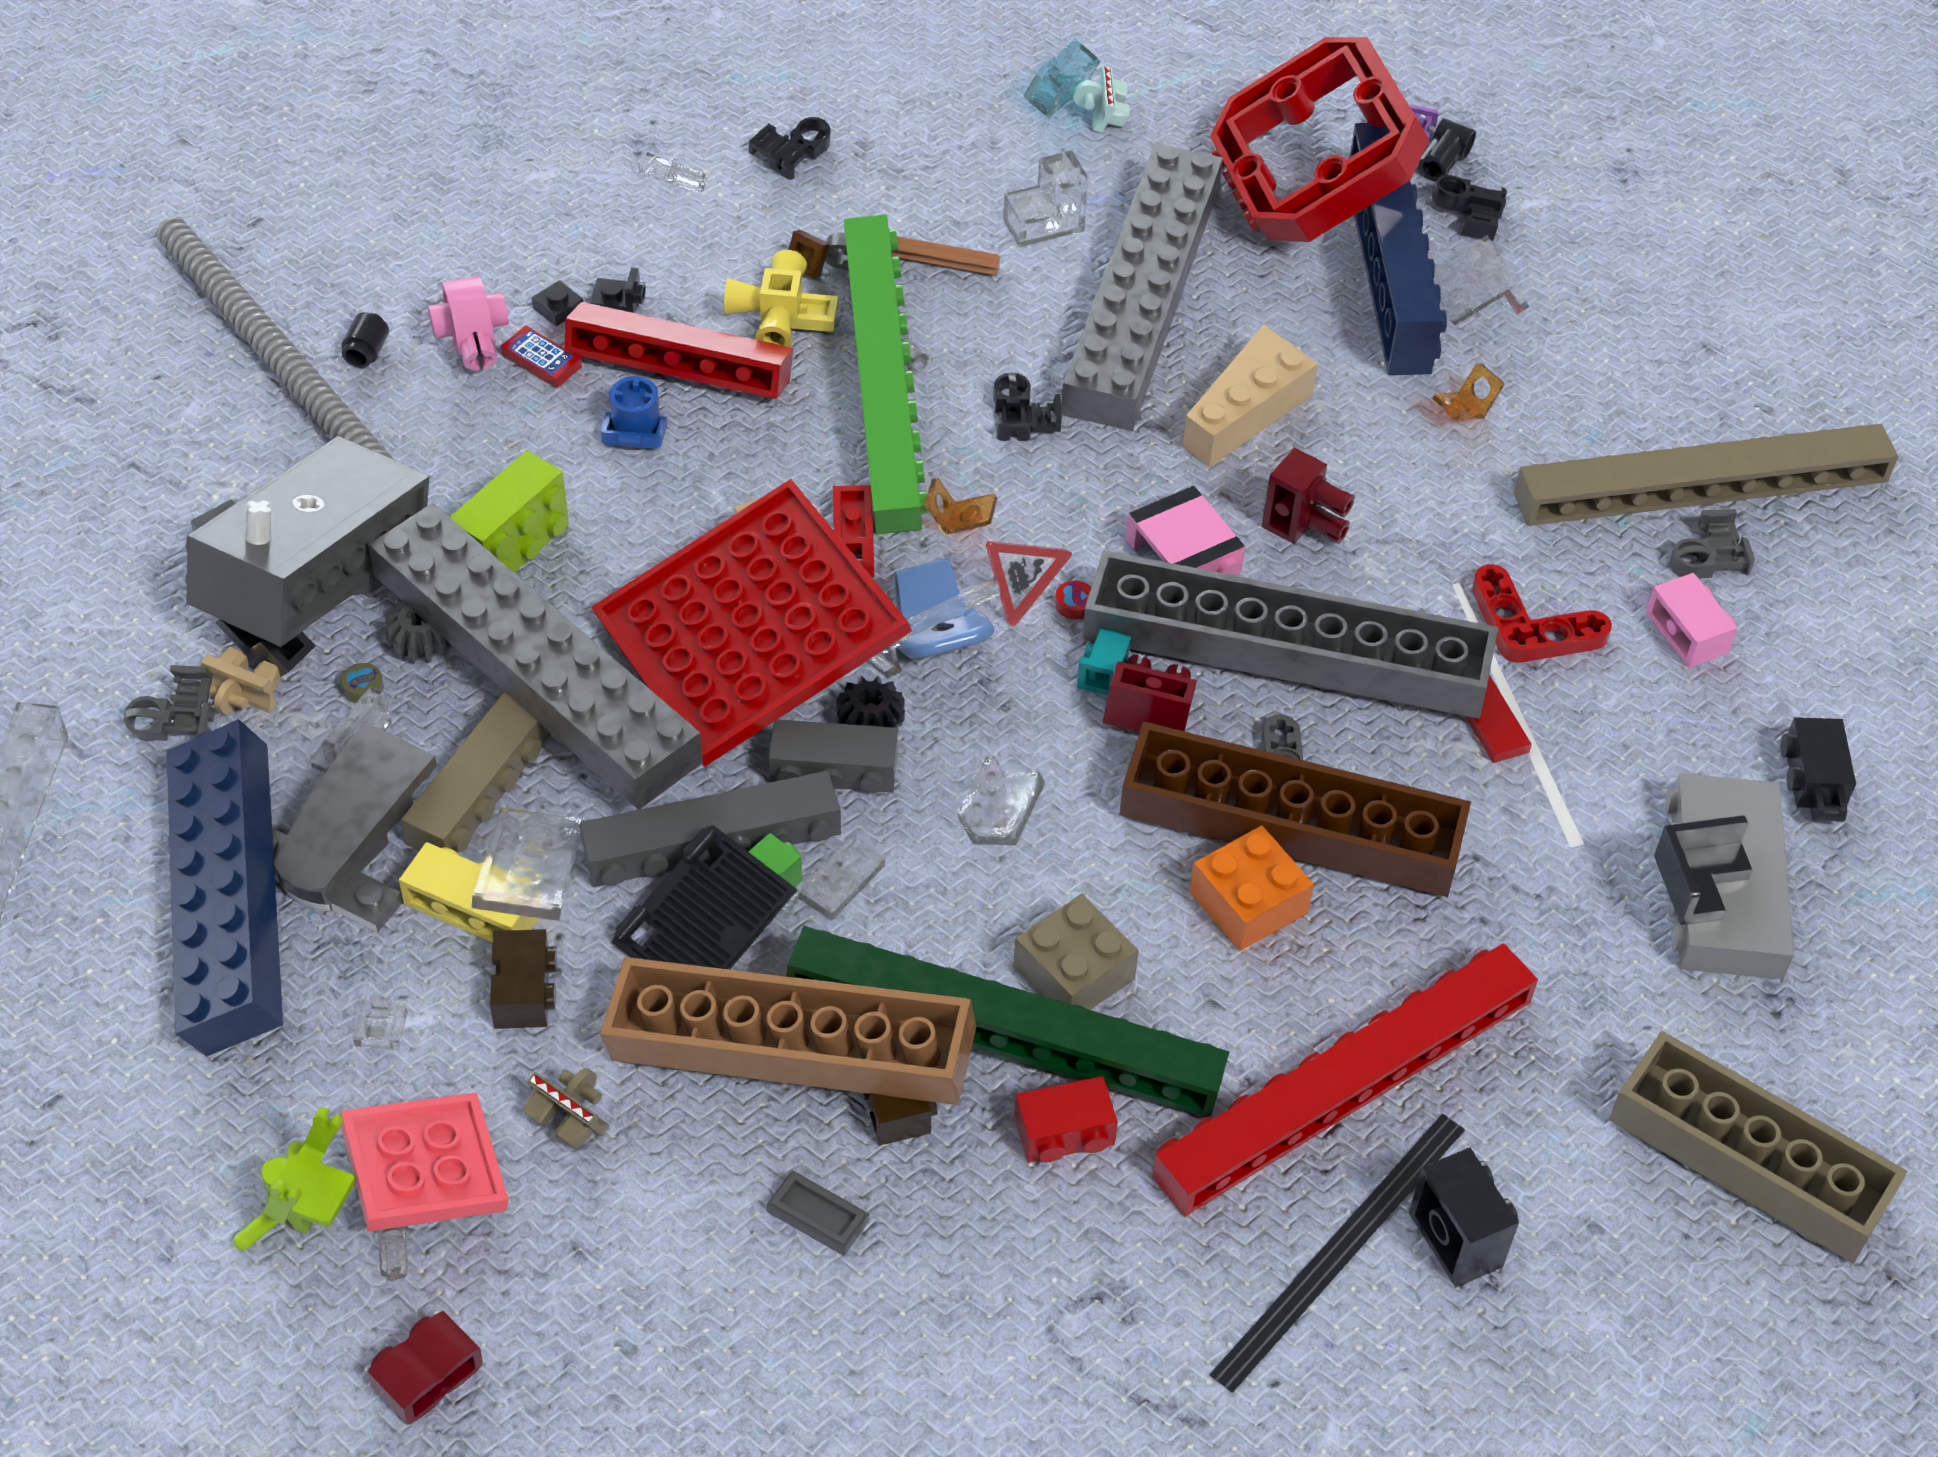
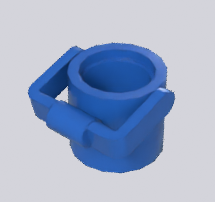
M630 376L618 380L609 391L611 412H606L601 427L602 443L639 448L661 447L667 428V417H660L657 387L649 379L639 376Z

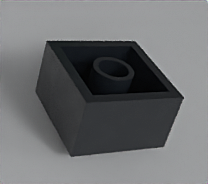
M1471 1147L1422 1167L1409 1214L1455 1288L1503 1268L1519 1225V1219L1512 1202L1507 1198L1504 1199L1496 1188L1488 1165L1484 1161H1479Z

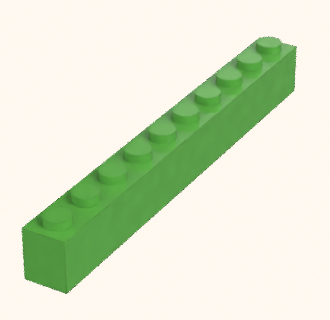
M887 214L845 218L844 229L876 535L922 530L921 514L928 513L926 490L918 491V483H925L923 459L915 460L914 453L921 452L919 429L911 430V423L918 422L916 399L908 400L907 393H914L915 390L913 372L904 368V364L911 363L909 341H901V335L908 334L906 312L898 313V307L905 306L903 285L895 284L894 280L902 278L899 256H892L891 251L898 250L896 228L889 229Z

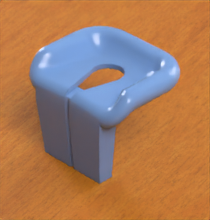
M942 558L894 572L897 608L907 619L912 629V632L893 644L904 655L912 658L935 656L983 642L992 636L994 632L993 623L981 616L973 607L962 602L950 559ZM937 624L950 627L951 629L932 632L930 625Z

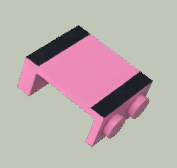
M1194 485L1128 513L1126 540L1134 549L1148 543L1163 562L1234 576L1241 573L1245 545Z

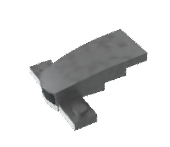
M365 722L314 788L288 834L285 835L272 828L275 881L280 883L284 891L300 904L316 910L330 912L333 910L378 933L403 903L401 892L361 873V871L389 844L387 833L413 805L412 794L436 768L435 755Z

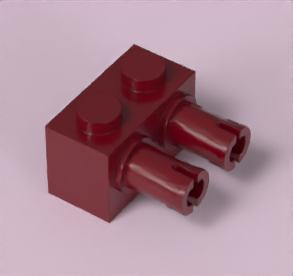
M1294 447L1269 476L1262 528L1292 544H1295L1305 531L1310 529L1339 544L1343 541L1349 530L1350 522L1343 518L1350 512L1354 504L1355 495L1327 482L1325 476L1328 464ZM1322 506L1333 511V513L1339 515L1340 517L1326 511V509L1322 508Z
M1131 655L1126 663L1117 661L1102 723L1113 725L1123 730L1140 732L1144 721L1185 731L1197 680L1191 679L1190 670L1182 666L1181 672L1177 673V664L1170 665L1165 672L1153 670L1152 663L1147 657L1143 656L1141 663H1137L1139 655Z

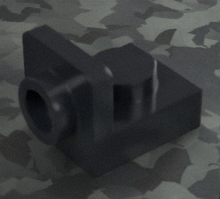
M631 267L627 281L597 278L590 304L636 313L638 304L644 303L646 284L645 282H640L639 268Z

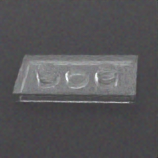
M500 808L473 892L471 908L560 921L582 838L580 822L584 820L532 811Z

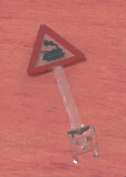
M988 541L986 549L994 575L992 579L907 618L912 632L866 662L887 679L901 673L895 647L903 644V640L998 595L1000 596L1007 623L1015 627L1071 558L1072 552L1064 548Z

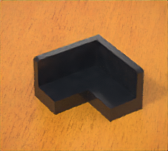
M1746 816L1664 826L1654 858L1680 925L1722 920L1726 909L1716 884L1749 879L1753 869L1742 845V839L1748 827Z

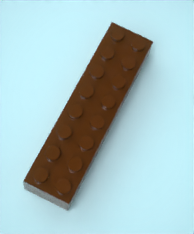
M1143 721L1122 786L1119 815L1229 843L1263 825L1293 859L1448 897L1471 801Z

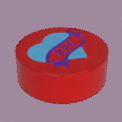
M1071 580L1061 584L1056 590V610L1062 616L1069 619L1084 618L1091 586L1078 580Z

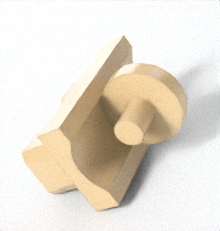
M230 646L218 658L207 654L200 662L202 667H207L213 674L209 696L215 698L214 707L217 712L227 715L236 707L246 709L250 705L271 713L277 705L273 692L281 681V677L276 665L263 661L258 664L253 672L246 670L249 666L247 656L242 651Z

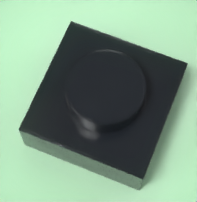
M560 280L531 297L533 309L556 327L565 322L566 317L581 302H584L581 296Z

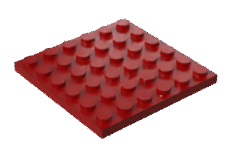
M792 479L781 484L591 607L596 617L644 684L700 732L702 765L704 767L912 632L907 619Z

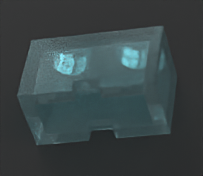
M1075 38L1060 51L1056 58L1050 59L1037 71L1023 97L1049 119L1073 98L1074 88L1084 80L1091 79L1101 60Z

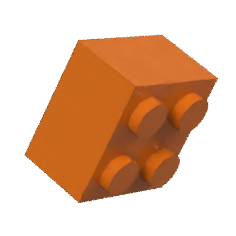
M1261 825L1194 862L1189 892L1237 949L1242 951L1306 915L1309 911L1314 884Z

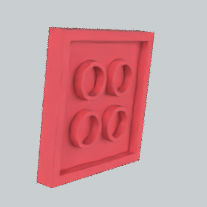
M477 1093L341 1111V1116L344 1119L341 1129L368 1232L507 1211L509 1199Z

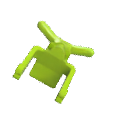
M320 1107L312 1119L313 1124L304 1144L301 1141H293L287 1148L286 1158L276 1157L264 1163L261 1173L268 1194L266 1207L263 1213L235 1235L233 1244L236 1249L240 1251L247 1250L279 1222L284 1225L287 1219L295 1230L305 1234L310 1229L312 1223L324 1227L332 1225L356 1183L353 1174L321 1162L334 1135L338 1133L344 1123L341 1115L335 1114L333 1118H329L327 1115L330 1110L326 1107Z

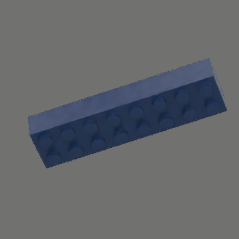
M1355 123L1349 158L1389 134L1390 131L1387 126L1373 127L1368 123ZM1411 180L1354 215L1388 375L1432 374L1435 359H1440L1441 356L1440 333H1445L1447 328L1446 311L1440 310L1439 306L1441 301L1440 285L1434 284V260L1428 259V234L1422 233L1423 212L1422 209H1417L1416 207L1417 186L1416 184H1411Z
M239 719L167 750L175 1034L206 1057L283 1026L268 745Z

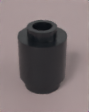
M362 312L355 316L341 344L342 357L347 363L357 368H366L376 361L389 335V327L383 318L378 314Z

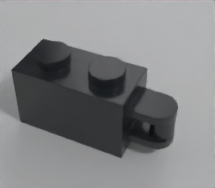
M1794 717L1788 733L1782 735L1780 750L1781 756L1787 758L1788 761L1787 788L1794 793L1796 807L1810 808L1811 818L1816 822H1844L1847 816V805L1855 789L1856 780L1843 719Z

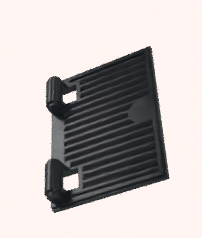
M712 825L699 831L683 850V858L647 900L642 905L634 906L615 928V936L611 942L630 958L730 970L798 891L780 875ZM713 844L723 853L709 868L699 858ZM645 922L655 932L643 946H640L631 936Z

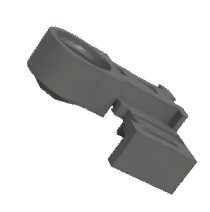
M1736 509L1703 510L1701 512L1698 526L1700 531H1705L1707 537L1705 539L1688 538L1676 543L1670 559V567L1676 575L1682 577L1694 573L1698 579L1712 578L1714 571L1744 570L1746 576L1751 573L1755 557L1749 540L1742 537L1740 541L1734 523L1737 515ZM1685 554H1691L1698 557L1703 563L1690 564L1680 557Z
M171 665L170 672L174 675L173 681L178 683L177 689H175L176 695H170L172 704L168 699L138 697L132 700L126 707L124 712L126 727L135 737L146 742L155 740L167 741L168 734L197 735L199 737L210 732L211 729L208 727V722L214 721L215 712L208 704L213 674L207 667ZM155 707L158 708L160 711L146 708ZM136 717H148L158 720L153 727L147 730L135 729Z

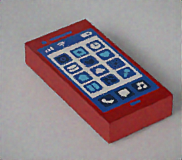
M527 325L501 345V353L504 357L556 388L582 368L580 357L564 353L562 346Z

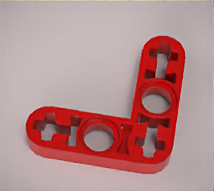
M1486 564L1477 569L1472 585L1473 594L1487 625L1498 627L1496 646L1500 654L1508 661L1515 663L1529 662L1597 650L1607 644L1612 623L1604 613L1596 610H1586L1530 620L1513 581L1504 568L1495 564ZM1493 586H1497L1496 595H1494L1495 590ZM1506 608L1512 611L1515 616L1503 618L1498 616L1494 610ZM1549 631L1559 632L1565 637V640L1560 642L1552 641L1547 638L1545 633Z

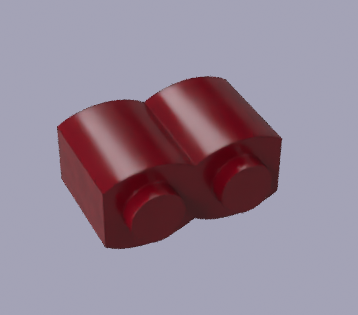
M442 1311L432 1317L426 1316L420 1319L411 1328L406 1341L394 1347L389 1346L382 1349L373 1358L367 1373L371 1388L409 1425L434 1408L445 1394L457 1389L474 1375L483 1365L481 1348Z

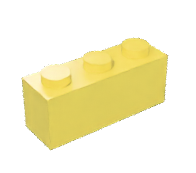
M428 842L424 844L399 879L404 905L492 943L493 931L531 930L542 914L538 889L528 881L510 878L497 872L486 863L477 864L461 857L450 848H439Z

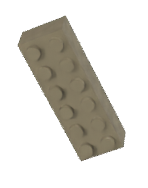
M1662 1030L1620 1090L1609 1121L1853 1264L1908 1172Z

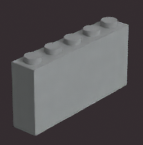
M1679 773L1674 789H1668L1665 797V813L1671 814L1672 822L1669 825L1746 816L1748 827L1742 839V845L1753 869L1747 880L1716 884L1726 909L1722 920L1680 925L1677 917V926L1674 927L1672 935V950L1679 952L1680 969L1784 979L1794 957L1780 783ZM1670 901L1671 916H1677L1672 901Z

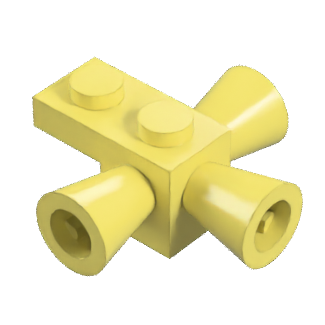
M781 250L772 256L771 268H765L761 287L727 278L724 294V313L727 315L761 311V325L756 333L755 340L791 347V328L834 332L839 302L838 296L802 293V276L807 268V262L796 251Z

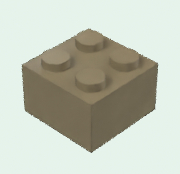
M1080 894L1015 938L1013 967L1044 997L1071 1005H1079L1091 1010L1135 980L1139 950L1083 894Z

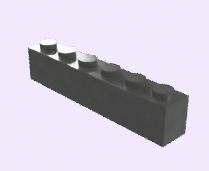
M829 771L580 822L583 850L593 887L616 885L625 880L644 876H659L667 871H672L683 858L682 854L686 846L702 828L705 829L707 826L714 825L748 852L770 833L782 842H789L792 845L813 840L823 841L832 836L841 835V809ZM711 844L699 859L704 864L714 862L723 852Z

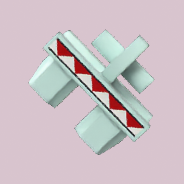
M1102 65L1100 68L1101 77L1097 83L1091 80H1084L1074 88L1073 92L1074 102L1079 107L1091 110L1093 131L1103 133L1107 124L1122 128L1130 115V106L1123 103L1128 91L1127 82L1113 79L1112 67Z

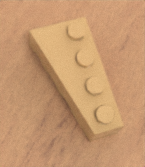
M1263 324L1186 415L1182 447L1205 465L1211 467L1313 396L1318 363Z

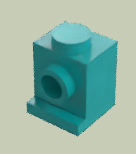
M1100 629L1095 644L1088 643L1084 656L1080 658L1077 688L1108 696L1117 661L1126 663L1129 658L1131 636Z

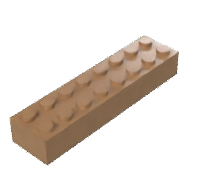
M624 957L600 1034L611 1061L959 1105L977 1026L971 999Z

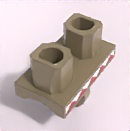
M588 1068L580 1070L576 1075L568 1070L563 1071L559 1081L567 1086L564 1092L534 1071L527 1081L534 1090L522 1108L525 1114L545 1127L559 1107L568 1113L554 1134L576 1150L588 1140L593 1132H596L601 1137L610 1125L581 1104L587 1100L596 1105L602 1097V1093L594 1089L597 1081L596 1073Z

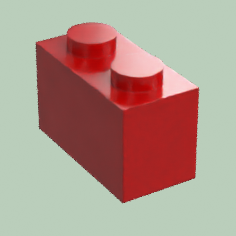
M1103 1076L1016 1094L1014 1119L1027 1163L1040 1160L1043 1162H1053L1061 1159L1064 1155L1084 1151L1087 1153H1097L1103 1151L1108 1146L1115 1145L1118 1121Z

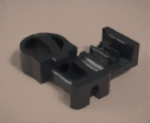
M808 117L801 120L797 127L790 132L789 140L788 135L781 136L776 132V127L768 123L749 140V153L753 155L759 151L769 158V167L786 179L793 180L795 167L807 156L815 160L820 154L827 151L830 146L831 128L825 120L819 117ZM809 131L818 132L812 141L805 139L802 134Z
M1443 175L1437 178L1432 193V200L1441 208L1471 213L1470 215L1467 214L1462 231L1463 235L1493 241L1498 228V219H1501L1506 205L1507 190L1504 187L1501 188V191L1486 189L1472 185L1471 180L1454 175Z
M1013 372L1000 375L994 382L993 390L995 412H1001L1002 424H997V439L1000 441H1010V437H1017L1018 441H1027L1031 436V427L1033 432H1061L1060 394H1055L1053 403H1047L1046 407H1040V403H1037L1036 407V403L1030 405L1031 384L1025 376ZM1009 389V396L1002 394L1001 391ZM1017 389L1022 391L1023 394L1017 396ZM1051 411H1054L1055 422H1051Z

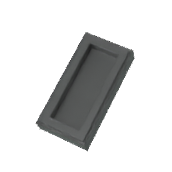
M793 1170L767 1203L768 1213L843 1256L846 1255L869 1223V1213Z

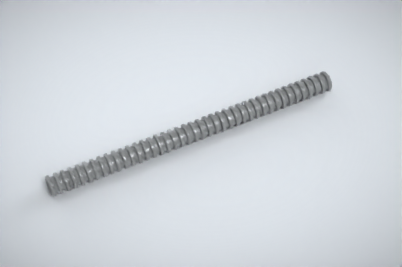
M177 216L163 220L156 231L157 239L180 266L185 269L186 273L190 275L219 311L224 314L226 319L230 321L259 357L265 361L266 365L270 367L272 372L276 374L312 418L318 422L325 433L331 439L339 436L395 460L186 222Z

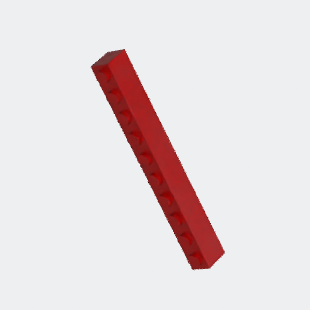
M1505 943L1491 951L1484 949L1478 952L1468 965L1458 971L1451 969L1445 972L1436 981L1435 985L1423 992L1421 990L1412 992L1400 1006L1392 1011L1383 1010L1369 1021L1367 1026L1356 1033L1353 1031L1346 1032L1328 1050L1321 1054L1314 1052L1308 1055L1295 1070L1286 1075L1284 1073L1275 1075L1265 1084L1262 1090L1252 1096L1243 1095L1230 1105L1227 1111L1215 1118L1212 1116L1204 1118L1193 1128L1191 1133L1181 1139L1172 1138L1166 1141L1155 1154L1152 1178L1183 1216L1186 1217L1530 1004L1538 978Z

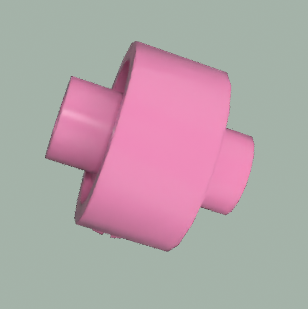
M480 276L442 282L444 303L428 306L434 338L452 336L457 355H462L466 368L474 371L480 370L477 360L478 351L483 369L489 368L497 361L493 328L509 325L503 293L486 295Z

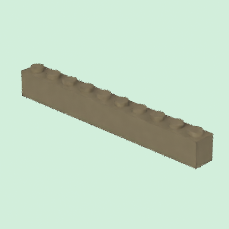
M1882 424L1859 425L1840 429L1522 466L1519 470L1514 494L1526 525L1533 526L1889 482L1898 459V454Z

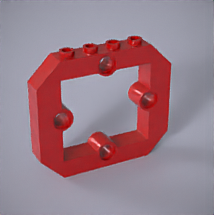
M1324 37L1229 97L1210 134L1216 147L1211 153L1214 156L1223 157L1222 169L1225 167L1227 169L1223 170L1222 174L1232 190L1237 187L1232 194L1242 210L1248 208L1247 211L1243 212V215L1252 230L1255 231L1260 228L1267 240L1311 242L1409 182L1429 143V139L1368 37ZM1357 76L1360 83L1353 92V98L1369 125L1373 127L1386 125L1390 133L1348 159L1339 155L1324 159L1315 169L1314 180L1279 201L1274 192L1277 185L1276 179L1262 157L1257 153H1253L1248 143L1283 121L1289 125L1305 122L1314 112L1315 101Z

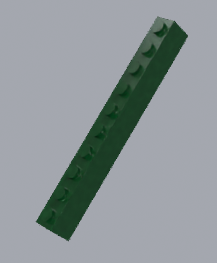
M803 926L787 964L786 977L971 999L977 1026L972 1048L1078 1080L1103 1076L1108 1089L1205 1118L1212 1116L1230 1052L1208 1043L1196 1042L1173 1035L1164 1030L1152 1029L1129 1022L1123 1018L1108 1016L1079 1005H1071L1047 998L1039 993L1020 990L1003 985L995 980H986L959 972L954 968L942 967L919 960L910 955L898 954L875 947L869 943L854 941L825 930H817L807 926Z

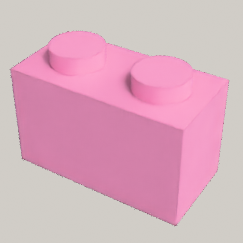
M1694 573L1653 588L1646 614L1688 668L1729 654L1738 628L1733 618L1728 613H1725L1714 599L1711 590L1704 586Z

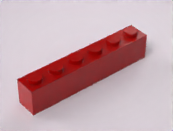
M581 302L566 317L564 353L778 399L790 382L793 357L792 347Z

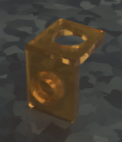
M1477 363L1459 392L1435 393L1432 399L1449 416L1456 420L1484 419L1505 384L1482 363ZM1480 377L1486 378L1490 384L1489 394L1484 399L1477 397L1474 392L1475 382Z
M933 478L925 506L945 535L990 525L997 497L992 493L955 502L940 479ZM937 494L940 495L943 502V513L940 512L937 505Z

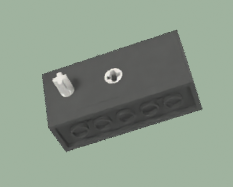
M337 436L187 536L186 604L282 647L376 578L368 544L427 507L430 476Z

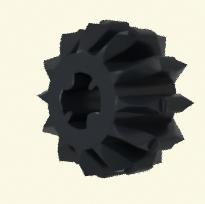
M861 675L858 684L847 682L844 692L839 693L836 701L838 710L837 722L849 725L898 728L903 726L905 720V699L902 692L896 691L893 681L882 684L879 675L873 681H867Z

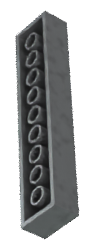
M1154 143L1065 376L1062 389V415L1129 431L1134 430L1219 191L1223 157Z
M433 503L368 544L374 576L638 810L702 764L701 737L697 729Z
M1103 550L1085 607L1083 640L1095 642L1100 629L1110 630L1131 636L1130 649L1480 719L1498 627Z

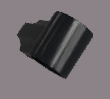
M1443 118L1434 132L1432 143L1419 161L1418 168L1423 172L1424 177L1436 182L1440 176L1448 175L1459 158L1466 159L1473 147L1476 130Z

